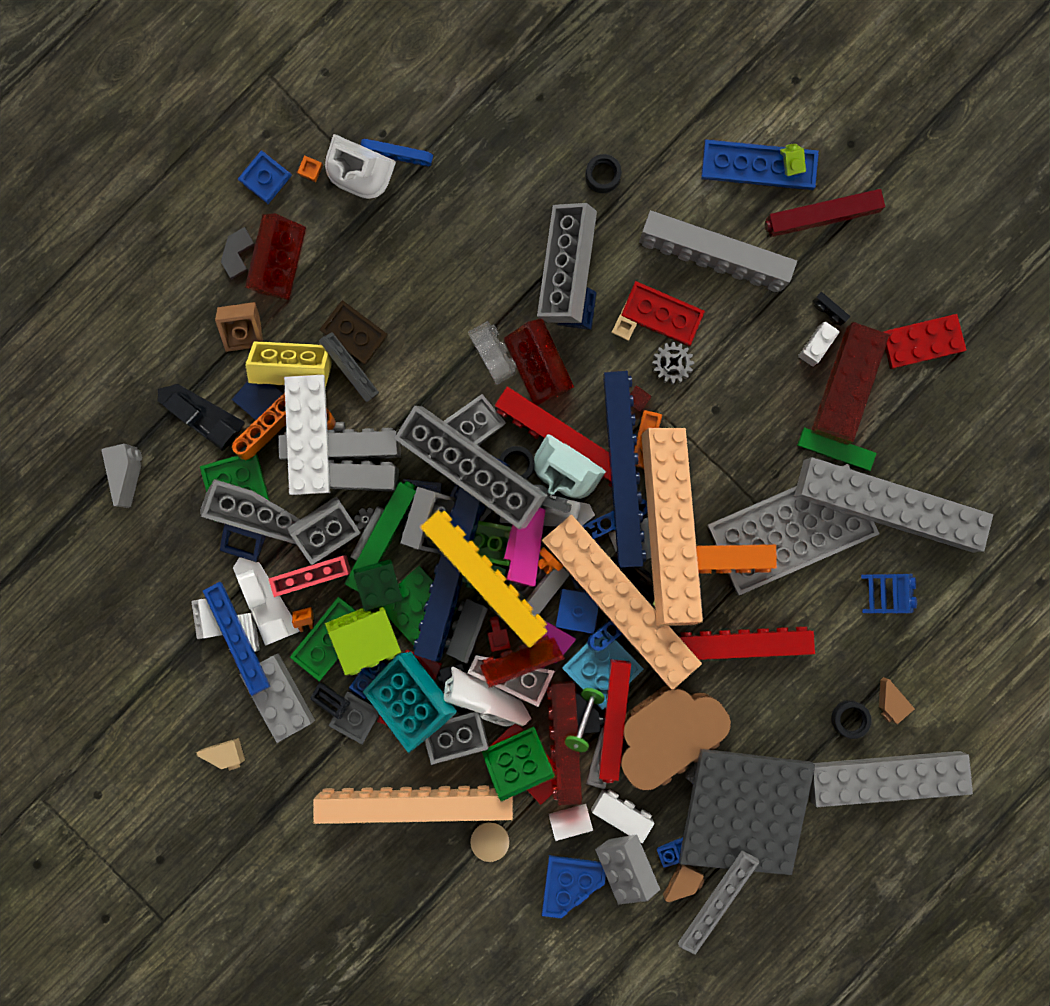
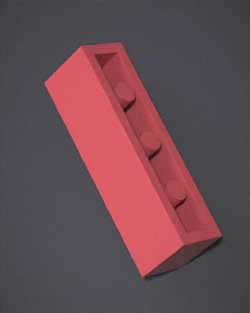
M344 555L275 576L268 580L273 596L277 597L349 575L351 569L347 556Z

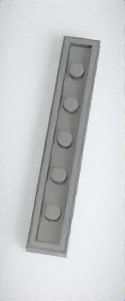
M744 851L740 852L679 940L678 945L680 948L696 955L760 863L758 858Z

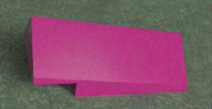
M540 507L526 528L518 529L512 524L504 557V559L511 562L507 580L521 586L535 587L546 510Z

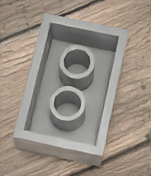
M417 487L401 543L419 550L439 553L440 549L420 526L438 510L441 513L445 510L450 516L451 509L455 507V498Z
M337 496L287 528L291 537L311 565L361 533Z
M473 710L453 715L441 728L425 740L431 765L489 748L480 713Z
M637 834L608 839L595 849L618 904L648 901L660 890Z

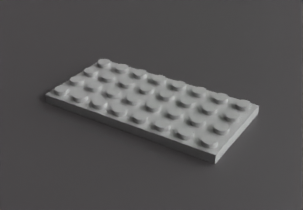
M848 464L841 466L850 469ZM797 486L712 522L707 527L716 546L776 545L777 568L771 569L770 573L755 572V569H751V573H735V569H731V573H728L737 595H741L879 535L875 523L796 498L794 495Z

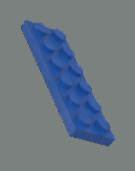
M705 140L701 179L814 190L819 151L804 149L806 172L787 176L785 175L784 157L780 154V149L786 147Z

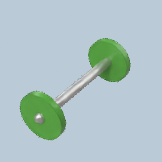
M585 688L581 693L582 697L588 701V705L577 737L568 736L565 739V745L578 752H585L589 747L588 743L581 739L593 703L601 704L605 699V696L600 691L592 688Z

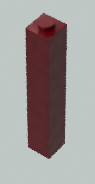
M877 189L769 214L765 221V230L769 232L771 238L880 213L886 207L882 190Z

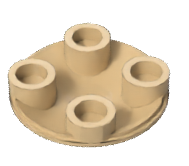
M481 823L471 836L473 853L479 859L486 862H494L501 859L509 848L507 831L496 823Z

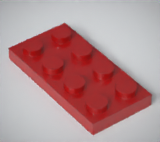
M957 314L881 333L890 369L966 351Z

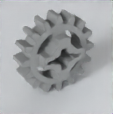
M672 342L671 347L665 343L664 350L659 347L657 350L659 354H654L653 356L657 360L652 362V365L656 366L653 372H659L657 378L664 377V383L670 380L671 384H674L675 380L681 383L682 377L687 379L689 376L686 372L691 373L693 369L689 366L694 364V361L689 360L693 354H687L689 348L687 347L683 350L682 344L680 343L676 347L675 342ZM669 351H675L678 354H671ZM661 358H662V360L664 361V368H663V369H662L661 363H660V362H661ZM679 358L675 365L668 368L671 361ZM683 358H684V360H685V368H684V366L682 365V359H683ZM675 372L678 375H669L668 373Z

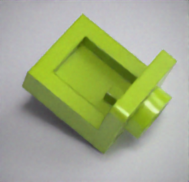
M789 144L785 146L786 148L780 149V154L784 157L785 175L791 176L806 172L805 154L802 147L797 146V144Z

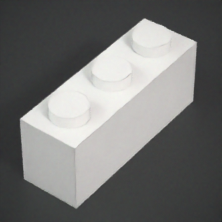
M603 789L591 808L592 813L629 836L637 834L640 842L643 844L655 824L651 818L652 815L643 809L641 812L635 809L636 805L627 799L622 801L618 798L619 795L610 789L608 791Z

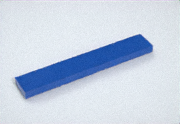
M218 582L203 590L251 696L271 687L222 582Z

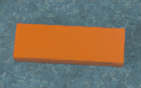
M643 410L637 434V445L634 447V453H638V465H635L637 468L644 469L641 434L648 428H659L662 414Z

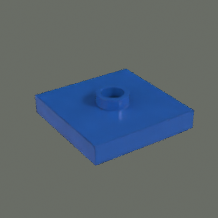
M261 150L238 180L269 204L292 175Z
M562 589L556 627L593 634L598 613L597 604L587 593Z

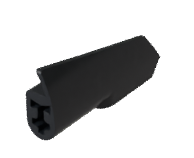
M179 384L158 389V402L189 427L194 428L221 451L225 450L232 443L245 424L243 420Z

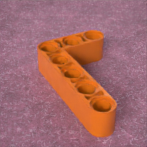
M285 393L233 442L232 449L242 460L251 459L286 425V411L282 412V409L286 406ZM326 408L327 417H329L327 430H332L336 422L330 411ZM275 419L273 424L268 425L270 420ZM257 433H261L258 438H254ZM247 446L245 451L240 452L242 447Z

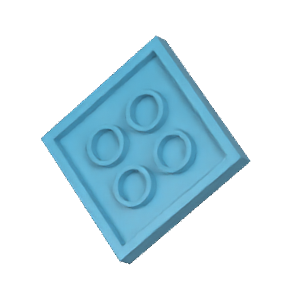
M604 636L599 639L594 638L595 643L593 645L600 647L599 642L603 639L608 641V639ZM616 640L601 651H592L588 647V643H586L562 667L582 689H596L605 696L604 702L597 704L602 710L606 704L610 659L630 661L629 683L643 670L639 663Z

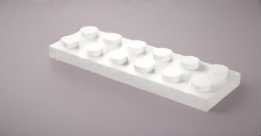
M325 376L284 377L289 495L330 493Z

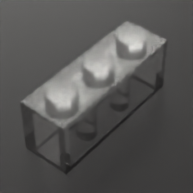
M487 321L468 332L471 341L496 385L516 374L515 368H517V365L513 358L509 359L505 353L508 349L503 341L499 342L497 338L499 333L494 324L490 325Z

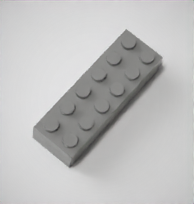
M588 203L553 205L537 317L547 323H582L597 211Z
M382 428L380 432H376L374 429H362V432H356L354 429H344L343 433L327 430L329 460L401 458V443L394 439L398 432L393 430V428ZM284 432V435H279V459L288 462L287 432Z

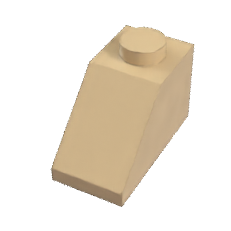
M239 738L196 752L198 757L220 769L228 767V770H233L240 767V763L245 761Z

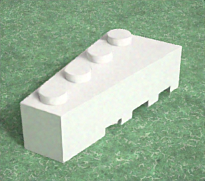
M476 655L467 674L538 707L555 671Z

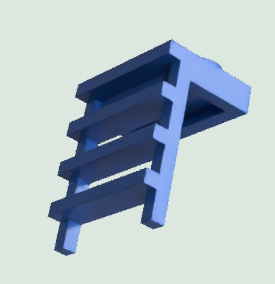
M913 574L861 575V579L869 578L870 609H863V613H912L914 609H917V598L913 597V589H916V578H913ZM874 578H880L882 609H875ZM886 578H892L894 609H887Z

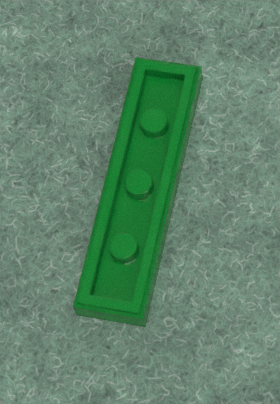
M805 427L802 429L797 444L798 447L866 471H871L877 454Z

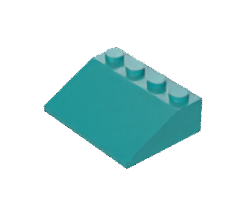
M411 651L399 653L363 691L408 753L441 728L457 712L452 704L444 701V693Z

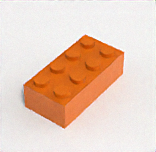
M776 545L696 546L698 573L700 574L712 573L713 569H716V573H731V569H735V573H751V569H755V572L770 573L771 569L777 568Z

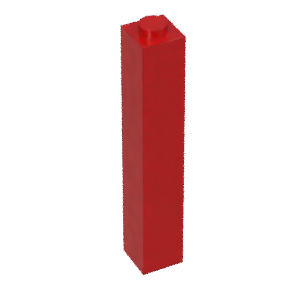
M610 659L598 770L599 779H602V782L605 783L619 781L631 671L630 661Z

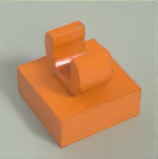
M545 547L541 549L540 555L543 559L539 560L538 566L545 573H550L553 567L557 571L564 567Z
M312 607L293 612L292 624L300 632H303V626L306 625L313 629L314 613Z

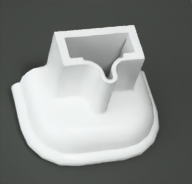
M333 134L326 156L325 169L331 182L339 188L359 197L371 199L381 195L387 188L396 161Z

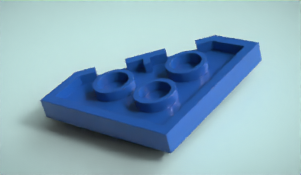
M549 855L542 916L562 918L568 911L587 899L596 889L601 888L605 884L606 879L601 862Z

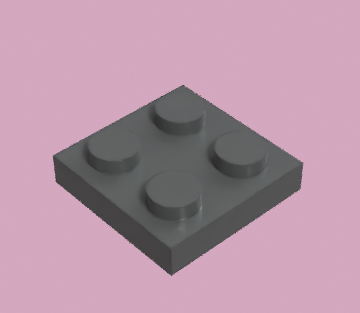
M347 691L344 698L351 702L350 705L346 706L347 710L345 713H342L343 717L341 719L333 717L329 726L363 744L379 713L370 702Z

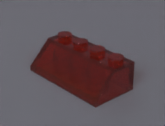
M275 213L262 215L245 288L260 294L289 300L306 231L305 226Z
M544 320L528 321L504 337L505 343L535 405L543 404L574 388Z
M547 635L537 640L538 643L530 648L524 644L519 646L520 650L514 653L512 649L500 653L501 658L494 660L492 656L482 660L483 664L480 665V669L487 688L563 660L564 656L555 638L549 639Z

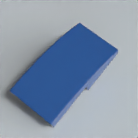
M379 661V664L369 668L367 666L362 668L349 687V690L365 700L366 696L363 691L387 665Z
M683 837L657 848L663 868L680 863L679 856Z

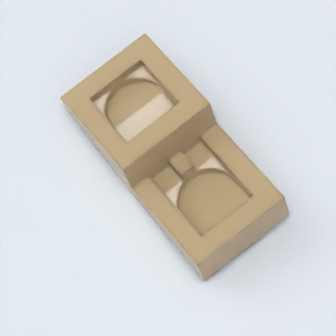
M620 314L611 333L629 341L637 323Z

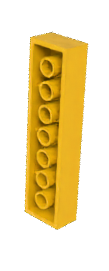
M438 510L420 528L530 648L547 632L545 628L546 622L538 613L534 615L531 612L534 609L525 599L521 601L518 598L519 592L512 584L508 586L505 583L506 578L499 570L494 571L491 568L493 564L486 555L482 557L477 552L479 548L472 540L468 542L464 538L466 533L458 525L454 527L450 523L452 518L445 510L442 513Z

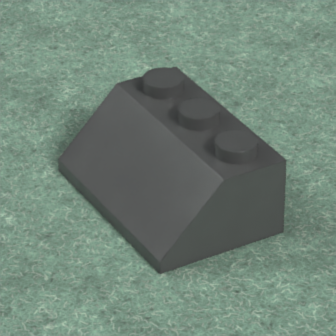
M468 598L465 602H461L458 610L461 615L459 620L455 619L451 630L454 631L452 638L448 637L445 648L448 650L446 654L464 663H468L489 606Z

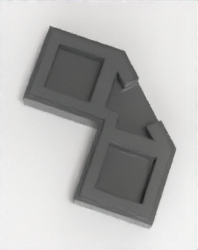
M245 227L228 236L221 263L231 279L248 271L239 254L253 247L255 243Z

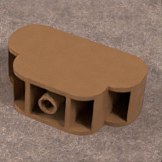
M668 686L660 688L626 713L623 731L626 742L622 745L620 764L624 774L636 788L641 790H652L661 784L662 786L666 785L672 780L671 777L673 775L683 773L688 768V764L693 761L694 763L698 762L700 749L714 750L720 745L719 742L729 733L730 717L724 707L706 693L689 695L678 686L673 690Z

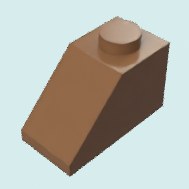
M883 677L880 680L879 708L883 711L881 715L887 722L898 724L915 709L890 679Z
M679 863L663 894L665 901L671 902L695 894L697 889L700 890L703 886V873L691 865Z

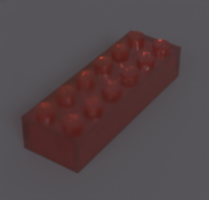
M852 322L846 327L811 433L845 445L854 442L889 334L856 322Z
M574 681L550 682V687H547V698L551 700V706H548V718L552 720V726H549V738L553 740V745H550L551 760L555 762V765H551L555 774L552 780H556V785H552L553 798L557 800L558 805L582 804L579 752L565 745L566 737H577L578 734Z

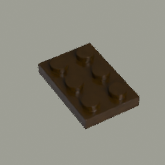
M343 300L319 329L325 335L331 332L334 333L347 352L364 365L368 363L388 337L386 332Z

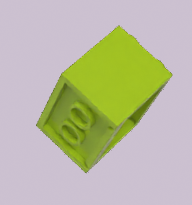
M383 606L364 611V608H361L325 623L345 675H355L362 668L367 666L369 668L379 664V661L393 659L398 653H401Z

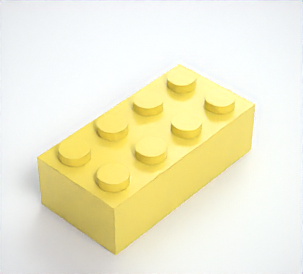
M256 341L253 342L246 362L248 383L285 385L284 377L324 375L326 387L332 366L331 356L322 345Z

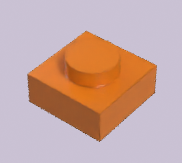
M304 155L297 173L299 176L316 182L323 164Z

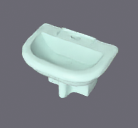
M549 434L546 435L534 457V470L537 476L550 486L548 489L550 495H554L558 491L572 499L587 497L595 490L606 473L603 468L590 461V459Z

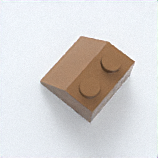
M255 302L217 307L215 321L226 352L252 348L254 341L263 342L261 321Z

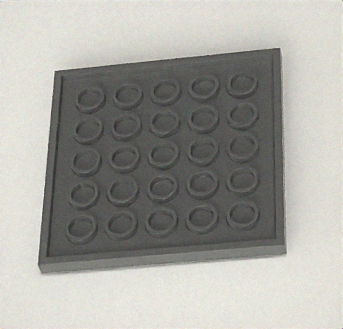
M700 749L679 856L680 864L729 869L740 852L744 851L758 858L760 862L754 872L792 875L815 764L810 761Z

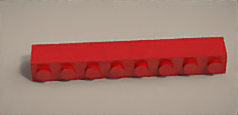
M508 386L494 405L497 409L496 413L504 418L510 417L513 419L512 423L519 428L524 426L529 430L528 433L536 439L538 437L545 439L546 435L549 434L581 453L606 471L602 479L609 482L608 485L612 488L608 451Z
M807 626L796 627V630L788 631V627L776 628L777 631H769V628H759L757 632H750V629H739L738 633H731L730 630H719V634H711V631H700V635H692V632H680V636H678L698 660L815 654L814 631L808 630Z

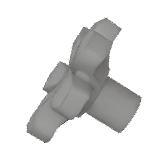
M364 508L359 510L360 515L355 516V521L359 522L356 525L358 529L364 527L365 530L374 513L372 508H368L367 512Z

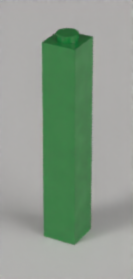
M407 480L405 483L399 482L345 581V585L358 591L353 570L381 562L413 503L416 485Z

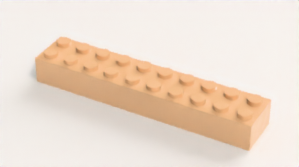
M648 428L641 435L657 626L695 625L703 622L686 428Z
M572 514L541 540L670 689L676 688L702 664L670 626H657L655 609Z
M487 785L478 786V789H470V786H459L458 789H451L450 786L431 789V787L425 786L420 787V790H412V787H401L400 790L383 787L377 791H373V788H362L361 791H354V788H343L342 791L326 788L313 799L314 824L513 820V797L500 802L495 788H489Z

